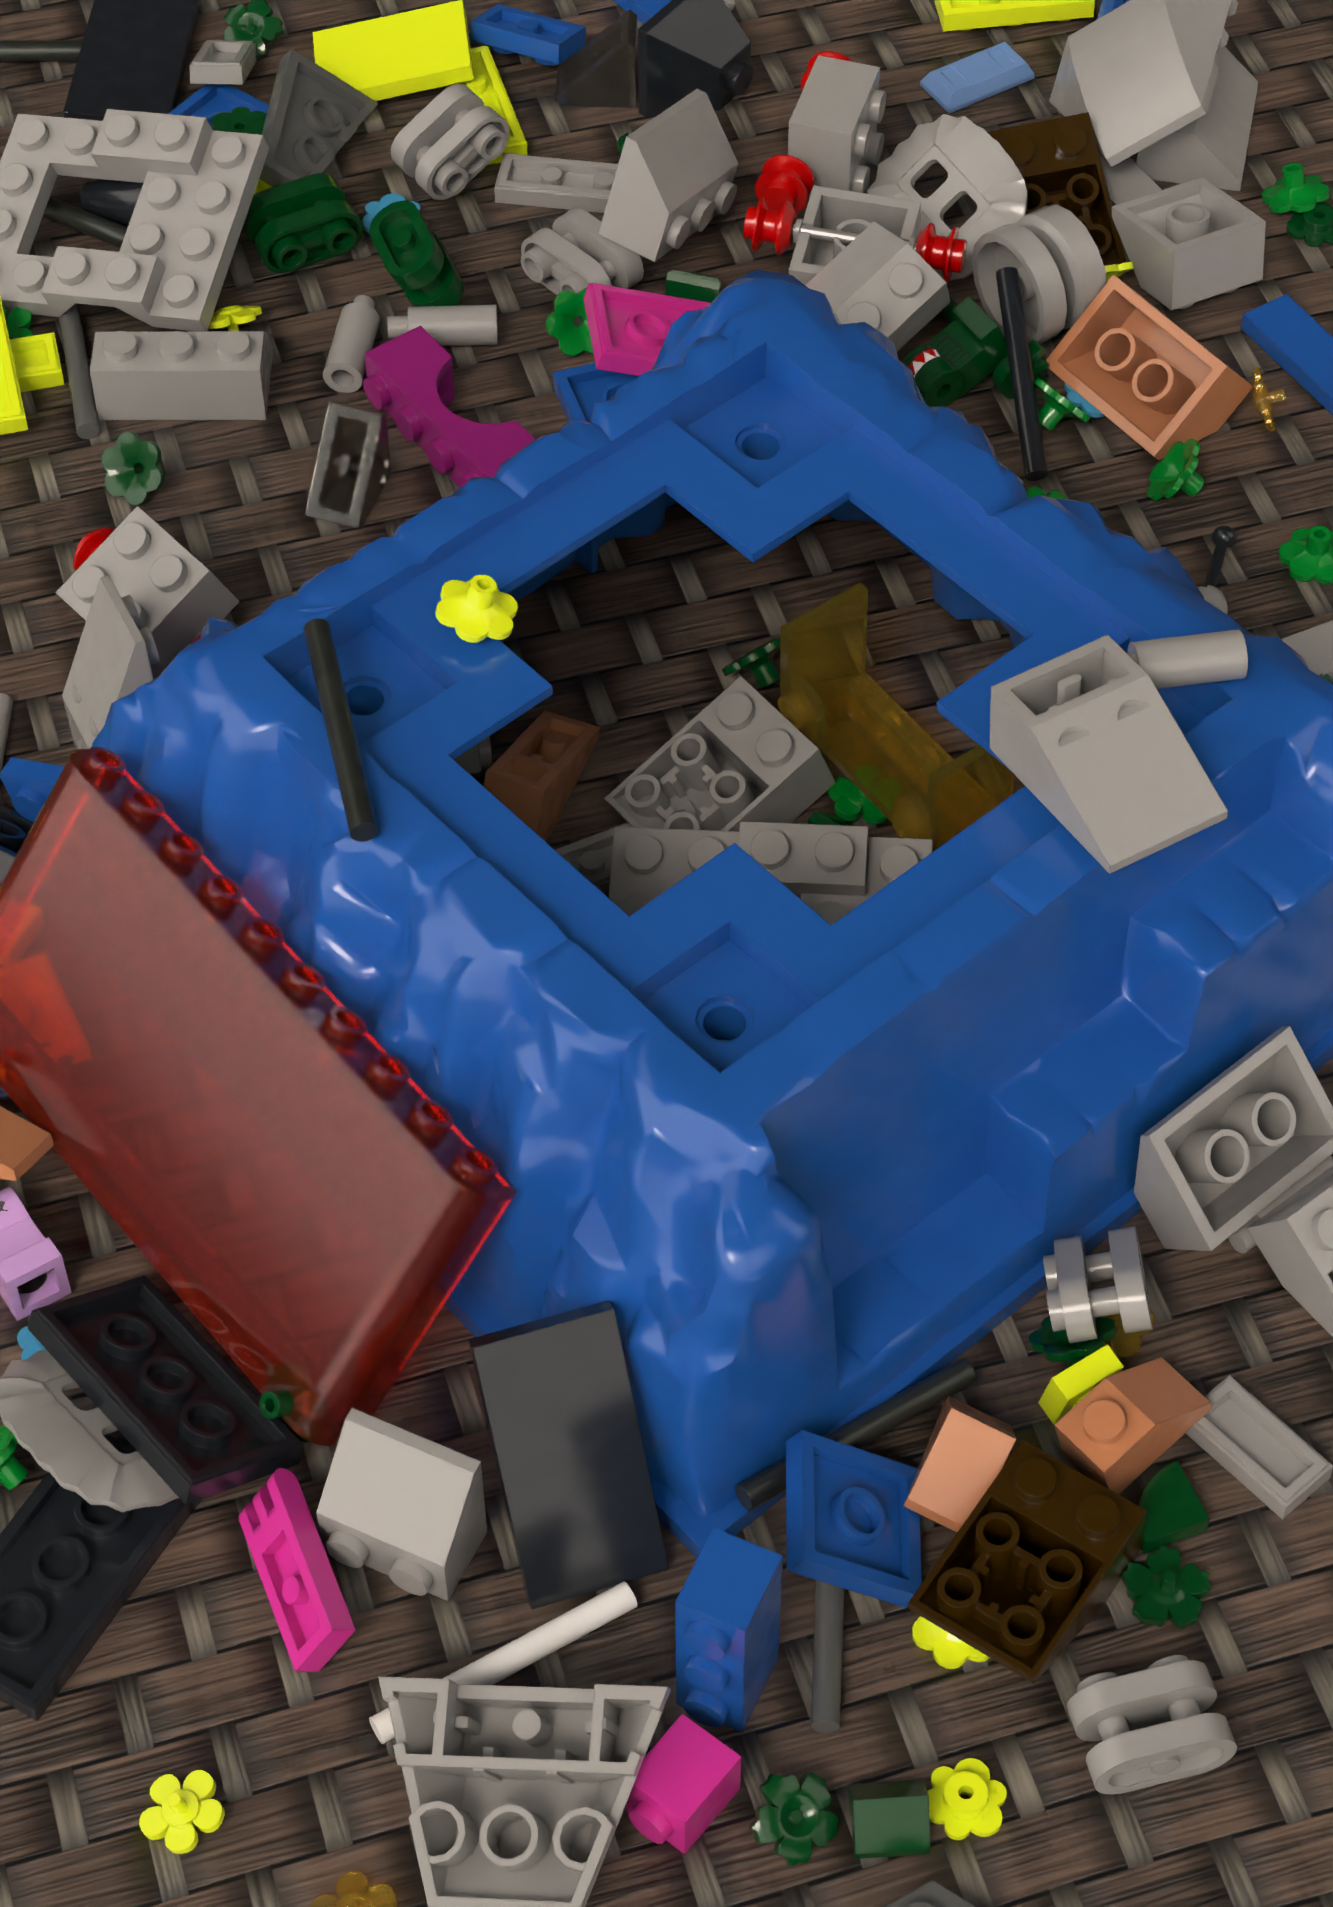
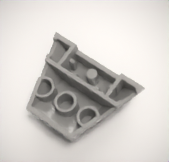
M1130 0L1068 36L1049 102L1064 117L1089 112L1099 155L1113 167L1207 114L1219 73V68L1214 60L1217 50L1227 45L1229 35L1224 26L1227 16L1235 15L1238 6L1237 0Z
M378 1677L383 1700L388 1702L396 1739V1744L393 1745L397 1765L401 1766L412 1813L409 1816V1822L428 1907H585L671 1689L663 1686L594 1684V1689L457 1684L450 1679Z

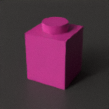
M681 1714L644 1757L626 1803L630 1821L641 1834L652 1842L663 1844L667 1841L683 1854H686L740 1790L741 1756L687 1716Z

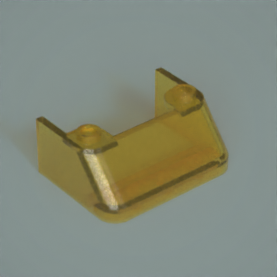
M860 582L781 626V697L778 698V707L780 713L797 729H800L892 822L899 838L933 839L932 852H934L1013 795L1014 773L980 745L953 759L865 672L868 589Z

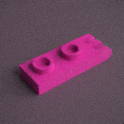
M279 1468L267 1480V1485L262 1486L254 1495L253 1502L248 1503L244 1507L238 1518L295 1672H319L356 1629L298 1479L291 1471Z

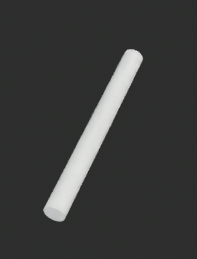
M623 1581L442 1679H450L457 1684L494 1685L635 1609L638 1605L634 1593L629 1585ZM389 1707L369 1718L371 1727L381 1744L395 1738Z

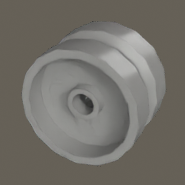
M1059 205L1044 206L1022 216L1018 223L1006 224L987 232L974 245L972 257L974 283L985 311L999 326L1004 337L996 281V272L999 269L1014 267L1018 270L1028 343L1036 340L1041 344L1056 337L1062 329L1071 328L1107 283L1106 271L1098 247L1086 226L1071 211Z

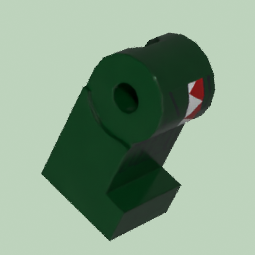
M969 296L952 310L955 317L952 323L929 343L912 350L902 362L912 370L915 383L925 404L929 407H946L958 397L965 395L992 373L1002 359L1007 357L1006 342L999 326Z

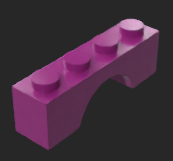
M421 325L364 353L367 378L363 381V387L370 403L378 410L383 409L396 422L402 436L407 441L411 442L414 440L427 454L435 470L440 474L446 473L459 488L472 477H494L503 462L535 440L517 420L504 423H479L464 419L447 408L455 398L452 356Z

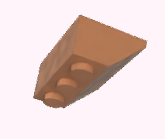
M1114 274L1046 359L1049 363L1048 369L1158 460L1164 458L1169 448L1178 441L1185 443L1192 438L1199 441L1217 432L1254 387Z

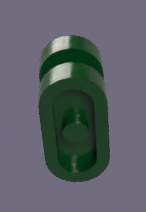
M324 173L312 174L254 194L242 227L249 240L255 244V249L266 268L275 273H287L345 254L358 244L363 234V223L353 206L347 202L341 187L335 178Z
M397 201L380 210L370 224L369 234L386 270L396 284L403 289L412 306L457 305L464 292L463 281L446 248L437 235L431 231L427 221L416 205L410 201Z

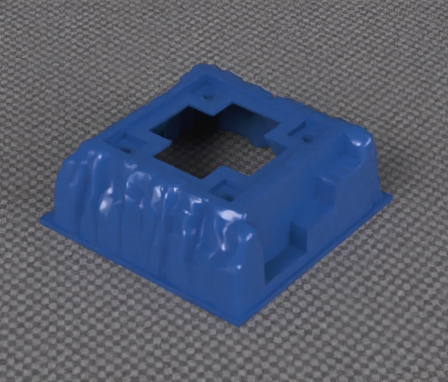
M756 270L738 278L724 288L709 306L700 310L686 311L671 325L653 368L617 389L609 401L594 403L591 423L581 420L566 422L559 432L536 438L503 462L494 477H472L451 496L439 500L399 525L393 537L378 538L357 550L347 561L330 566L303 582L296 594L283 599H277L253 620L238 626L233 621L210 617L202 629L201 638L180 651L157 679L139 686L134 692L111 703L104 727L93 741L83 802L84 848L32 881L36 897L475 1337L603 1301L610 1302L615 1311L658 1519L698 1558L713 1527L736 1536L786 1496V1491L748 1511L739 1502L735 1486L786 1458V1441L801 1430L823 1437L947 1367L1047 1287L1043 1256L1055 1254L1054 1240L1081 1235L1085 1254L1087 1255L1108 1238V1230L1119 1229L1143 1209L1134 1194L1140 1137L1282 1026L1291 1027L1314 1072L1333 1058V684L1309 670L1303 657L1278 637H1264L1252 634L1230 616L1204 600L1202 593L1187 570L1182 567L1179 560L1166 547L1145 550L1134 537L1109 530L1100 510L1091 503L1070 499H1055L1042 495H1036L1028 499L1024 486L1014 472L1003 467L998 462L994 447L980 426L970 424L962 411L944 406L929 407L925 404L915 383L912 370L898 359L895 344L886 335L866 322L841 324L825 293L809 289L793 275ZM677 502L752 563L826 514L836 520L874 522L930 567L934 601L956 620L986 618L1000 622L1009 633L1012 650L937 701L936 711L1003 765L1005 764L989 748L992 686L1106 635H1109L1127 653L1128 645L1133 641L1241 630L1248 654V670L1244 679L1157 689L1228 810L1227 819L1109 874L1037 797L1024 786L832 925L826 922L736 843L628 916L454 761L455 758L553 694V687L500 640L486 637L478 643L466 642L458 637L455 628L441 624L435 614L437 604L441 601V589L445 582L450 580L467 582L476 575H487L495 580L500 592L511 595L517 601L535 591L576 561L589 572L594 573L598 570V548L613 538L649 536L664 527L666 508ZM321 618L330 623L377 823V835L365 842L353 840L348 829L303 631L305 624L313 619Z

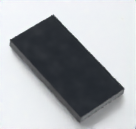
M94 0L65 103L64 118L103 121L107 109L168 114L174 110L177 105L201 8V0Z
M146 1276L32 1310L28 1330L185 1505L273 1474L276 1469H287L300 1463L304 1449L302 1442L279 1418L267 1419L264 1417L260 1410L259 1396Z
M603 1301L468 1339L526 1599L531 1609L611 1587L623 1581L627 1582L668 1570V1561L615 1311L610 1302Z
M108 1434L104 1435L114 1448L121 1453L130 1454L137 1451ZM48 1472L0 1534V1700L38 1721L201 1500L185 1505L180 1498H177L161 1506L143 1507L122 1513L105 1505H90L76 1492L63 1489L51 1473Z

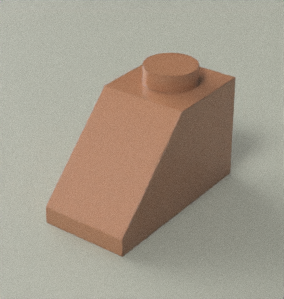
M1160 1357L1104 1378L1055 1424V1429L1062 1455L1083 1475L1119 1495L1212 1409V1406L1198 1390Z

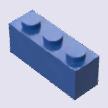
M714 1527L675 1601L676 1705L683 1707L690 1717L704 1725L721 1727L724 1724L743 1732L778 1661L783 1556Z

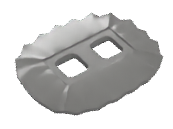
M942 114L932 123L917 125L911 136L899 143L893 154L878 164L876 181L867 189L868 194L921 202L920 232L929 223H934L936 234L948 237L952 230L943 220L945 212L963 195H969L976 202V212L959 228L958 239L967 240L964 268L962 273L953 272L950 281L965 279L973 274L972 257L975 243L987 232L1006 224L1018 223L1022 216H1025L1028 198L1025 181L1019 169L1000 143L992 138L984 128L977 126L966 116L957 118ZM940 163L948 173L946 181L931 196L922 198L914 188L916 180L931 165ZM934 269L944 279L942 270Z
M39 1350L28 1359L11 1360L4 1374L0 1377V1417L4 1426L12 1431L23 1449L29 1451L37 1464L43 1470L50 1472L63 1489L76 1492L90 1505H105L122 1513L143 1507L161 1506L179 1498L138 1451L130 1454L121 1453L104 1437V1435L115 1432L118 1429L98 1407L88 1411L80 1410L63 1394L64 1392L79 1388V1385L47 1350Z

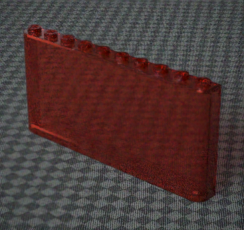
M102 747L77 749L71 753L0 884V1086L32 1124L51 1134L54 1150L262 1394L277 1389H285L291 1394L294 1402L293 1410L288 1416L282 1417L290 1428L302 1438L312 1443L323 1446L337 1445L345 1418L352 1408L373 1416L515 1196L516 1191L497 1172L498 1168L494 1160L485 1152L475 1148L453 1124L451 1114L443 1106L432 1101L410 1078L407 1066L384 1050L367 1031L365 1021L358 1014L347 1009L325 986L324 977L315 968L304 963L285 943L281 930L273 923L261 917L243 897L241 887L232 879L224 876L203 854L202 845L195 838L184 833L164 812L163 803L156 796L145 791L125 770L126 765L124 761L114 752Z

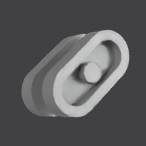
M455 84L444 89L397 134L391 146V159L405 174L415 178L417 184L433 199L446 200L459 194L482 169L504 151L509 137V125L491 107L484 106L482 99L466 85Z
M581 208L569 210L553 222L552 230L542 228L526 238L521 245V265L526 275L532 281L542 284L556 295L566 290L577 294L582 289L587 288L588 283L629 289L642 280L644 268L639 254L599 235L601 221Z
M1136 1226L1108 1230L1110 1251L1086 1255L1082 1236L1080 1235L1054 1240L1055 1254L1043 1256L1048 1287L1046 1298L1053 1332L1066 1330L1069 1343L1098 1339L1096 1318L1120 1314L1125 1334L1153 1329L1147 1283ZM1114 1279L1115 1286L1092 1290L1091 1282Z
M1172 1655L1162 1658L1151 1664L1146 1670L1122 1676L1112 1672L1092 1675L1078 1684L1076 1687L1077 1693L1067 1703V1710L1076 1736L1084 1741H1102L1095 1745L1085 1758L1095 1789L1102 1794H1122L1202 1774L1223 1765L1237 1751V1744L1226 1717L1219 1713H1202L1217 1698V1692L1207 1666L1200 1661L1188 1660L1183 1655Z

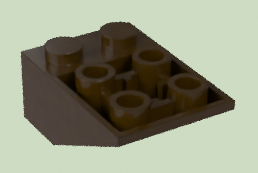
M1089 112L987 132L1000 143L1006 153L1012 158L1025 181L1028 193L1025 215L1044 206L1059 205L1071 211L1086 226L1098 247L1104 266L1126 263L1120 236L1112 219V204Z
M1022 1440L910 1599L908 1609L1034 1684L1105 1604L1121 1580L1123 1572L1127 1570L1128 1564L1133 1562L1139 1553L1147 1511Z

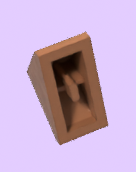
M948 1395L903 1506L958 1532L1003 1468L1016 1441L1012 1426Z

